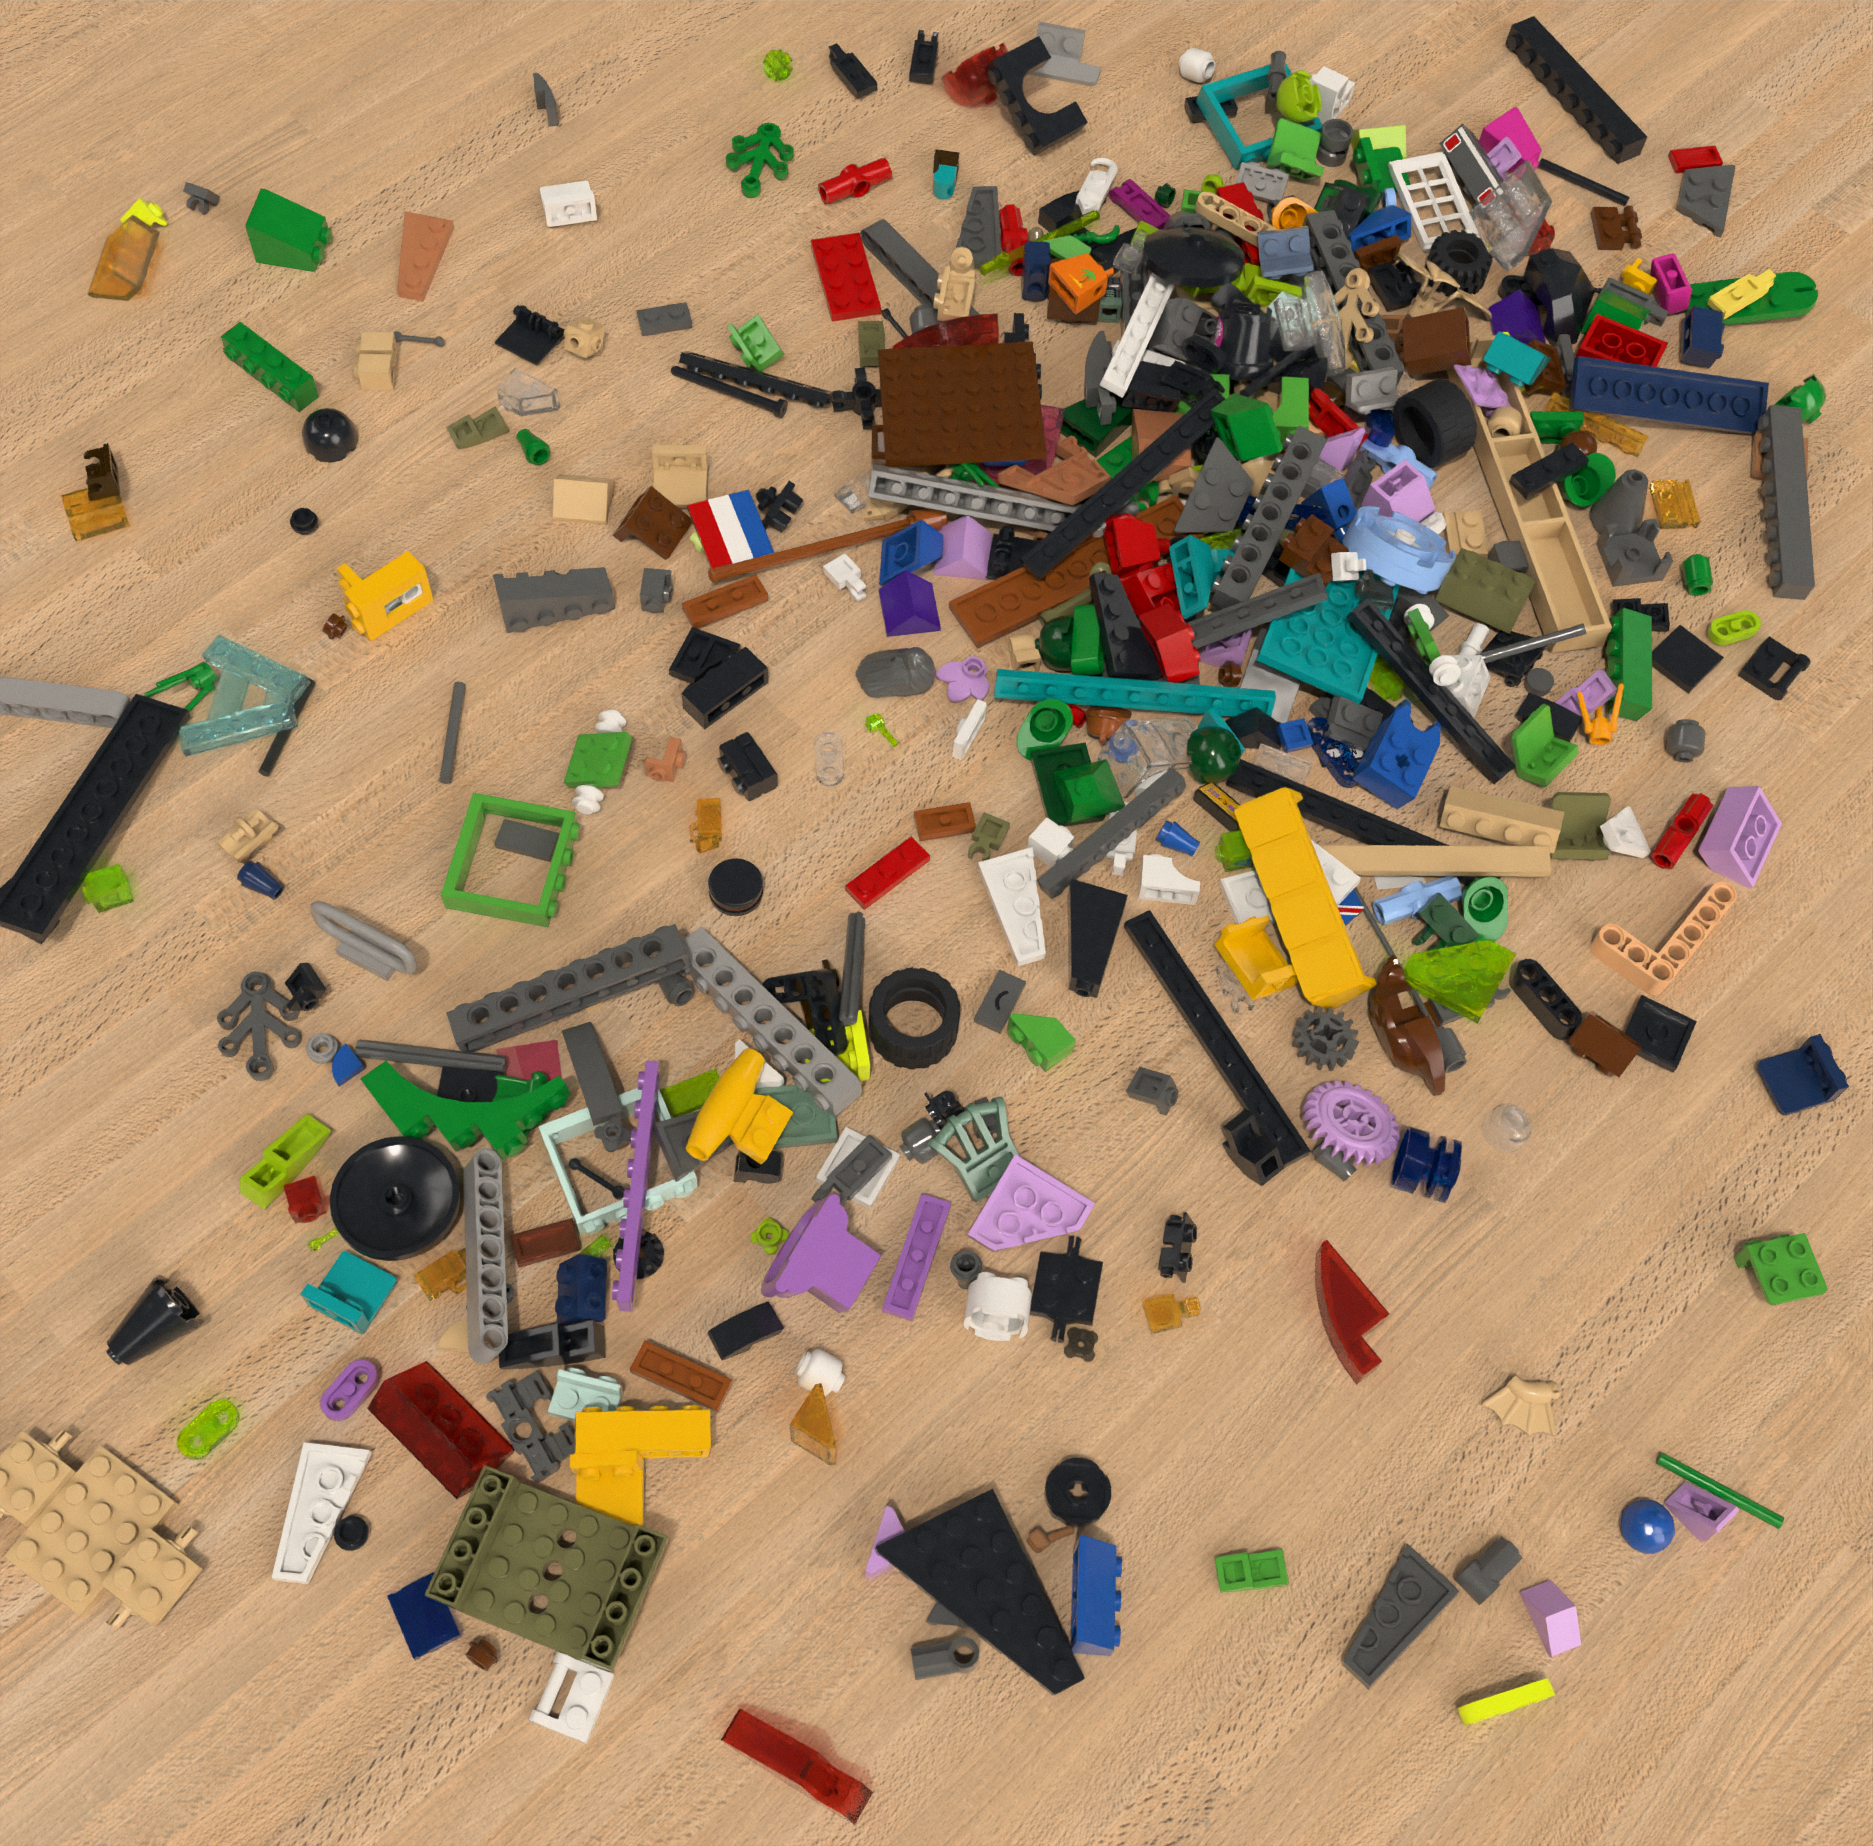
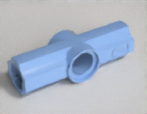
M1371 432L1368 435L1369 437L1362 444L1360 451L1368 450L1367 456L1375 459L1377 463L1382 465V470L1385 474L1406 459L1424 475L1428 489L1432 487L1438 473L1416 460L1412 449L1405 445L1396 447L1376 433Z
M1446 876L1425 884L1422 881L1410 883L1396 894L1375 900L1372 905L1374 916L1377 922L1383 926L1408 917L1420 919L1421 916L1417 911L1438 892L1449 903L1460 900L1462 896L1461 884L1457 877Z

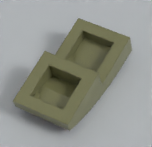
M858 321L860 366H879L878 350L885 349L883 321Z
M496 406L475 419H472L468 414L446 427L458 449L482 444L510 431Z

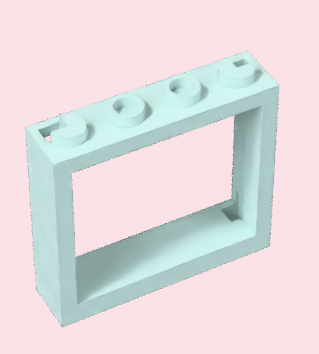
M636 1088L618 1095L624 1115L620 1117L621 1119L634 1114L636 1100H641L642 1090ZM659 1090L656 1114L659 1121L671 1119V1116ZM588 1107L538 1126L541 1138L580 1235L584 1233L594 1234L601 1231L609 1223L614 1221L621 1222V1219H627L628 1208L623 1207V1200L583 1216L555 1146L595 1130L596 1127L603 1126L609 1122L593 1126ZM694 1170L678 1182H675L674 1179L647 1190L645 1209L654 1210L661 1207L664 1201L674 1197L684 1198L692 1194L694 1189L698 1188Z

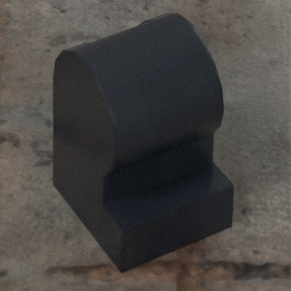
M739 1150L736 1155L733 1182L746 1183L747 1180L765 1184L779 1182L781 1180L783 1155L772 1150L767 1160L761 1165Z

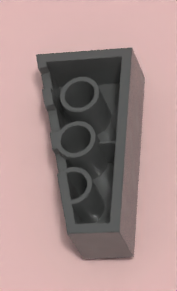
M605 567L570 569L567 574H559L555 570L544 571L543 576L530 577L528 572L516 573L515 578H504L503 574H493L507 633L521 632L533 627L548 626L556 622L569 619L575 620L583 616L596 613L602 614L615 609L613 593Z

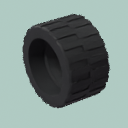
M1441 378L1433 380L1402 395L1396 401L1393 410V421L1397 439L1401 445L1412 449L1416 460L1427 467L1435 468L1469 451L1473 447L1477 435L1474 411L1463 391L1449 380Z
M910 967L892 972L891 975L884 977L879 985H876L869 1002L868 1030L874 1049L884 1060L900 1068L924 1069L939 1063L945 1056L947 1057L951 1052V1048L955 1045L960 1020V1001L957 998L955 989L951 987L950 982L946 978L944 979L940 974L928 971L925 968ZM920 1001L932 1006L940 1014L942 1024L928 1035L911 1037L895 1031L888 1024L885 1016L892 1007L899 1003Z

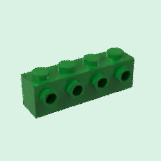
M239 322L221 336L224 345L223 352L230 361L237 364L247 374L254 377L298 412H301L319 398L312 375L242 322Z
M1622 608L1609 618L1612 628L1608 634V644L1606 647V654L1608 655L1606 674L1617 689L1620 683L1624 685L1618 716L1637 722L1652 709V616ZM1616 694L1608 700V713L1612 714Z

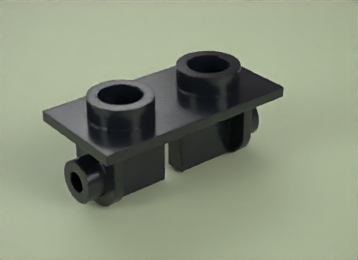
M943 1091L932 1099L927 1092L924 1094L929 1101L925 1108L940 1129L947 1123L946 1119L953 1114L957 1116L964 1111L963 1106H961L955 1095L950 1091Z
M1184 1212L1183 1220L1180 1216L1171 1215L1170 1219L1166 1221L1163 1243L1165 1245H1173V1249H1161L1158 1265L1161 1277L1172 1278L1173 1274H1177L1182 1283H1186L1187 1272L1192 1270L1191 1246L1197 1240V1226L1187 1212Z

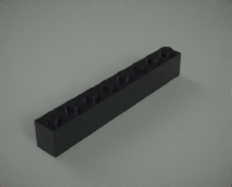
M1533 16L1513 24L1506 41L1507 46L1617 164L1639 156L1647 140L1646 134L1536 17Z

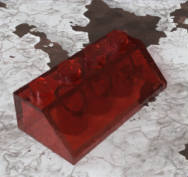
M428 1361L384 1380L367 1408L456 1499L473 1490L484 1465L497 1470L515 1451L513 1446Z

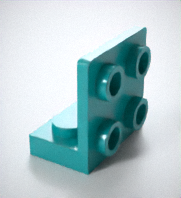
M342 1251L319 1287L316 1288L307 1283L300 1295L309 1307L363 1335L397 1284V1279L355 1255Z

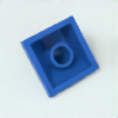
M919 520L882 540L879 584L884 586L906 570L913 572L941 558L943 534L923 520Z

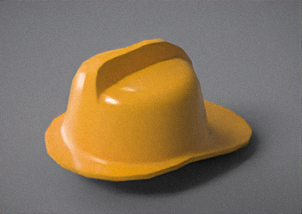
M1288 197L1272 208L1271 222L1272 226L1277 229L1301 227L1306 214L1317 213V211L1300 199Z

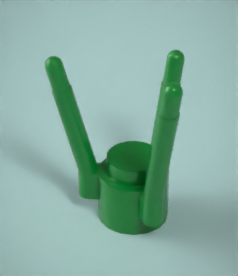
M976 463L950 464V468L953 471L950 477L952 479L967 482L974 479L979 486H983L984 482L980 479L981 477L988 485L1001 488Z
M203 661L191 669L157 682V687L145 692L144 696H153L188 680L193 689H202L184 708L190 712L206 694L214 690L212 683L217 681V678L211 667Z

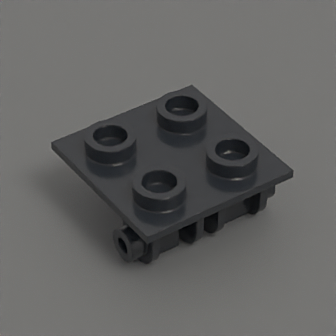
M517 305L513 310L516 319L500 335L495 344L538 365L563 338L565 329L559 327L557 322L546 319L544 315H540L536 311L532 313L524 305Z
M1003 526L999 534H993L987 576L985 578L996 580L1024 567L1020 563L1021 558L1041 541L1015 537L1012 527Z
M1500 630L1483 649L1482 653L1535 637L1513 631L1509 634ZM1547 646L1485 664L1487 669L1504 673L1506 685L1509 687L1518 686L1523 675H1527L1534 667V663L1543 657V651Z

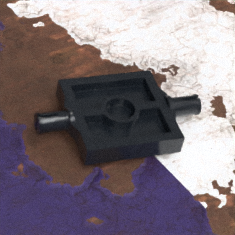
M1074 1236L1069 1237L1066 1254L1040 1252L1030 1306V1315L1044 1317L1054 1322L1050 1339L1056 1342L1058 1330H1060L1058 1343L1064 1342L1066 1325L1078 1323L1093 1326L1103 1262L1084 1259L1079 1256L1082 1239L1076 1237L1075 1248H1073Z

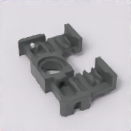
M536 1370L517 1382L516 1385L511 1381H506L501 1384V1390L496 1391L493 1389L486 1395V1398L490 1402L494 1401L505 1420L501 1424L516 1453L519 1455L524 1454L535 1474L530 1478L539 1483L560 1469V1464L557 1460L561 1462L574 1454L575 1433L566 1422L559 1427L560 1432L552 1437L549 1434L544 1437L531 1411L527 1408L532 1409L535 1401L539 1399H549L551 1401L553 1394L541 1373ZM536 1380L538 1381V1384L540 1385L544 1394H541V1392L539 1391L537 1385L535 1384ZM521 1423H529L532 1428L531 1435L525 1440H517L515 1437V1429ZM564 1431H566L569 1439L572 1442V1445H570L568 1440L566 1439L563 1433Z

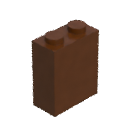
M1465 307L1402 319L1403 330L1399 331V340L1401 346H1404V351L1400 352V360L1403 362L1404 367H1406L1409 377L1452 369L1454 365H1471L1469 320Z

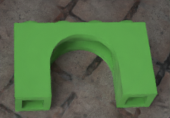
M1210 374L1215 381L1221 383L1225 392H1220V394L1227 399L1229 397V375ZM1282 377L1279 392V408L1273 412L1275 426L1281 435V444H1284L1289 433L1295 434L1298 426L1309 429V378ZM1215 425L1214 427H1212L1216 432L1215 438L1217 437L1220 439V436Z

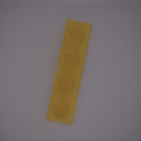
M1555 392L1549 399L1545 412L1578 411L1569 410L1570 399ZM1583 412L1584 421L1580 428L1581 431L1588 432L1597 438L1598 441L1612 445L1623 453L1638 458L1647 441V435L1604 415Z

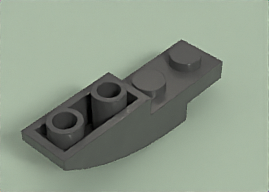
M1099 331L1090 345L1086 357L1084 377L1086 408L1097 407L1101 425L1111 424L1112 413L1116 412L1115 397H1110L1111 392L1099 385L1112 357L1111 341L1106 340L1104 331Z

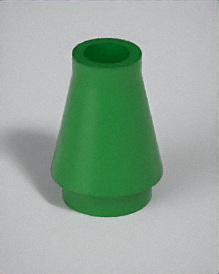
M522 429L517 433L516 439L520 443L525 458L529 463L542 465L549 459V445L531 433L529 429Z

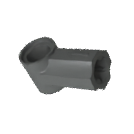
M1501 1537L1478 1560L1472 1561L1454 1580L1478 1605H1481L1501 1585L1499 1582L1517 1565L1522 1557L1512 1542Z
M959 1637L954 1641L911 1649L915 1680L954 1673L967 1674L972 1672L979 1662V1648L974 1640L968 1637ZM958 1648H969L973 1652V1659L966 1664L957 1662L954 1658V1653Z

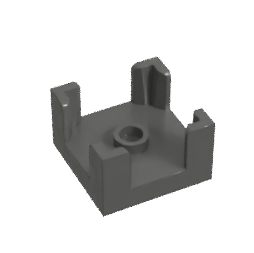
M1657 519L1644 520L1637 533L1614 536L1618 524L1605 525L1596 545L1612 587L1662 581L1673 563L1670 552H1666L1663 559L1659 557L1654 544V540L1660 531Z

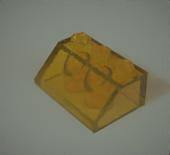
M130 216L107 237L87 295L92 298L129 301L136 294L140 295L147 284L144 281L145 277L153 266V263L150 262L151 258L159 248L157 240L160 232L136 216Z

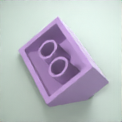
M1760 786L1728 787L1698 850L1710 870L1748 888L1754 887L1782 825Z

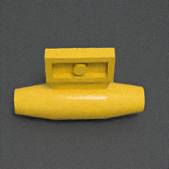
M746 1048L722 1073L699 1111L686 1145V1151L692 1157L701 1161L708 1160L728 1135H730L737 1149L761 1165L767 1160L793 1111L769 1095L754 1094L765 1063L764 1057L756 1050Z

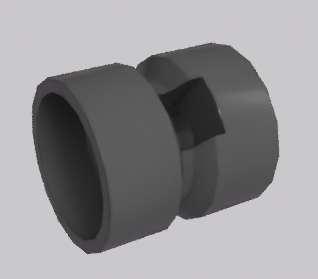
M1331 119L1323 124L1316 154L1317 160L1322 165L1337 167L1345 162L1353 136V128L1348 122L1341 119Z

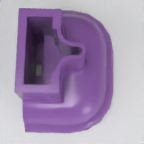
M830 1194L815 1202L798 1221L761 1284L763 1296L791 1298L808 1291L838 1313L850 1310L881 1255L847 1232L848 1214L839 1204L840 1198L837 1194Z

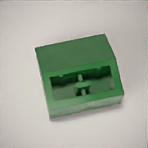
M1234 393L1210 410L1221 441L1235 459L1246 461L1279 453L1283 450L1280 441L1281 435L1275 426L1273 411L1268 403Z

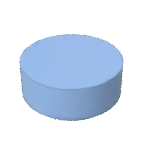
M1385 188L1382 191V207L1396 206L1394 188Z

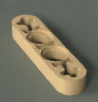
M1211 192L1200 193L1195 204V211L1198 214L1203 215L1207 220L1258 247L1257 232L1279 230ZM1223 214H1230L1234 219H1227ZM1245 226H1252L1255 228L1256 231H1249L1245 228Z

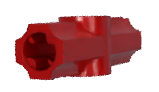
M880 158L861 167H858L856 164H850L841 171L839 176L819 183L818 191L825 204L832 203L851 194L853 197L859 198L864 196L871 186L892 178V170L886 158Z
M1009 204L999 210L1001 250L1006 254L1008 271L1014 274V276H1021L1024 243L1028 241L1027 228H1023L1020 208L1015 207L1014 204Z
M1692 793L1651 854L1650 857L1654 860L1655 865L1662 869H1673L1714 805L1710 802L1709 797L1702 793Z

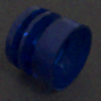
M1408 1126L1401 1140L1395 1160L1391 1188L1413 1194L1419 1182H1422L1423 1197L1430 1199L1435 1190V1201L1445 1203L1459 1176L1462 1141L1452 1139L1446 1149L1447 1139L1441 1135L1434 1146L1430 1147V1132Z

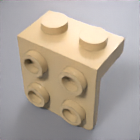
M652 445L653 488L678 508H687L689 504L705 501L707 497L708 466L706 445Z

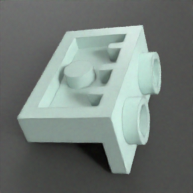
M568 1368L567 1371L558 1369L556 1374L558 1381L548 1409L549 1416L575 1422L576 1412H582L583 1408L600 1407L602 1412L616 1411V1408L620 1407L623 1391L621 1385L617 1384V1380L607 1376H599L598 1379L587 1377L584 1371L576 1368Z

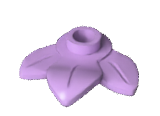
M968 657L962 663L948 662L936 673V678L949 683L947 696L951 702H962L970 695L982 700L989 692V682L986 679L987 667L979 657Z

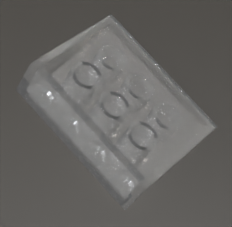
M1527 159L1469 212L1488 253L1507 272L1512 267L1518 266L1528 254L1552 204V200L1531 162Z

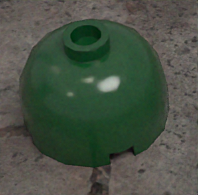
M1072 615L1049 620L1041 629L1039 638L1035 639V648L1038 649L1044 663L1056 671H1072L1071 650L1074 622Z
M1207 726L1193 731L1188 739L1186 751L1187 755H1191L1193 764H1189V767L1197 780L1202 783H1216L1229 778L1236 772L1240 763L1241 748L1237 739L1229 730L1223 727Z

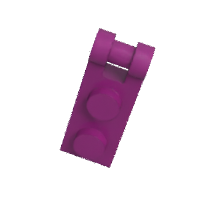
M1131 179L1123 182L1121 187H1114L1109 190L1111 201L1119 203L1138 222L1144 221L1161 230L1164 229L1166 221L1171 217L1168 212Z

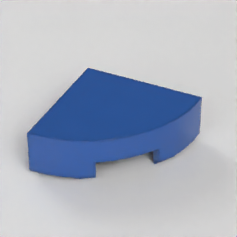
M346 1043L337 1051L332 1062V1074L339 1087L365 1070L363 1064Z

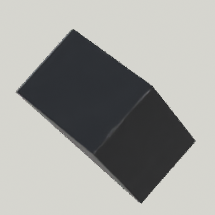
M1258 707L1225 720L1244 748L1280 750L1281 742L1276 731V727L1280 723Z

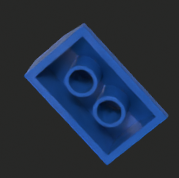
M1079 1536L1073 1549L1070 1649L1073 1654L1111 1656L1114 1646H1120L1121 1638L1120 1625H1115V1611L1120 1612L1121 1591L1116 1590V1577H1121L1122 1556H1116V1545L1088 1536Z

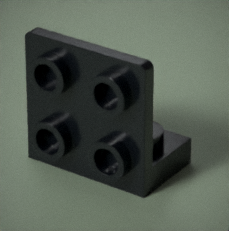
M1140 361L1123 398L1121 397V406L1141 410L1173 412L1181 401V391L1163 386L1160 382V379L1170 366Z

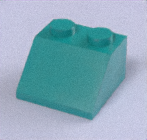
M1498 331L1482 360L1488 363L1487 369L1499 375L1504 371L1511 375L1509 378L1511 382L1523 387L1524 383L1528 385L1534 383L1551 358L1508 334Z

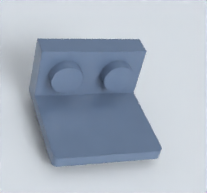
M1308 226L1257 232L1262 277L1279 279L1285 274L1303 276L1308 274V271L1314 270L1310 254Z

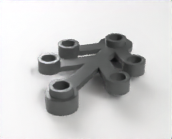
M251 972L242 980V993L227 1009L219 1012L217 1016V1021L221 1028L225 1030L235 1028L229 1036L219 1041L218 1048L225 1057L235 1056L239 1052L238 1044L252 1030L253 1056L248 1059L246 1070L252 1079L264 1081L274 1071V1066L267 1056L265 1027L279 1036L287 1048H296L301 1043V1036L297 1029L287 1027L264 1011V1000L278 1008L282 1018L286 1021L297 1019L300 1011L285 1014L286 1005L290 1000L284 999L272 990V982L266 974ZM256 985H262L260 989L252 991ZM251 1003V1012L237 1026V1015ZM225 1017H232V1020L230 1022H223ZM289 1035H296L293 1041H286ZM227 1044H234L232 1049L224 1050ZM266 1067L264 1072L256 1073L258 1068Z

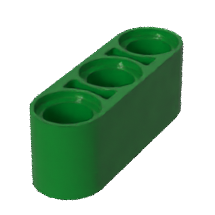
M1094 604L1077 605L1074 610L1071 650L1073 675L1103 674L1105 653Z

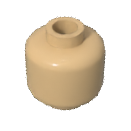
M1498 407L1491 413L1487 423L1491 437L1520 435L1523 419L1520 412L1513 407Z

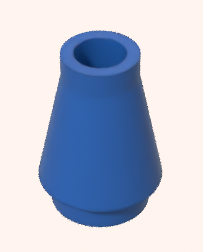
M1168 820L1165 821L1155 839L1161 843L1160 846L1188 854L1191 857L1200 844V841L1191 836L1177 822L1174 821L1172 823Z

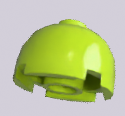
M1298 70L1286 77L1279 85L1276 95V108L1278 112L1294 123H1304L1319 116L1317 112L1322 109V98L1317 84L1312 86L1308 80L1312 76L1304 70Z

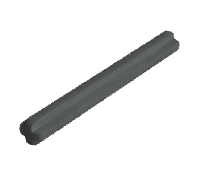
M859 911L857 913H850L847 923L839 1019L844 1026L854 1025L857 1022L865 929V918L863 913Z
M362 1039L357 1041L355 1047L356 1056L359 1058L437 1067L500 1071L504 1073L507 1067L506 1057L500 1055Z

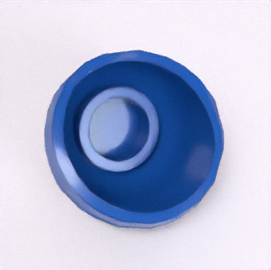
M1648 1499L1638 1500L1624 1510L1621 1517V1532L1623 1538L1634 1550L1644 1554H1654L1664 1550L1671 1543L1675 1535L1674 1520L1670 1512L1662 1504Z

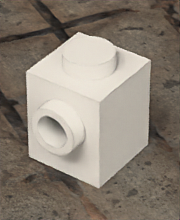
M1046 818L1029 836L1027 848L1033 847L1034 856L1051 868L1073 850L1074 836L1066 827L1058 826L1052 820Z

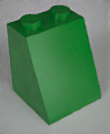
M262 188L245 224L256 263L316 272L319 262L321 263L324 259L325 247L331 242L332 232L328 228L325 216Z

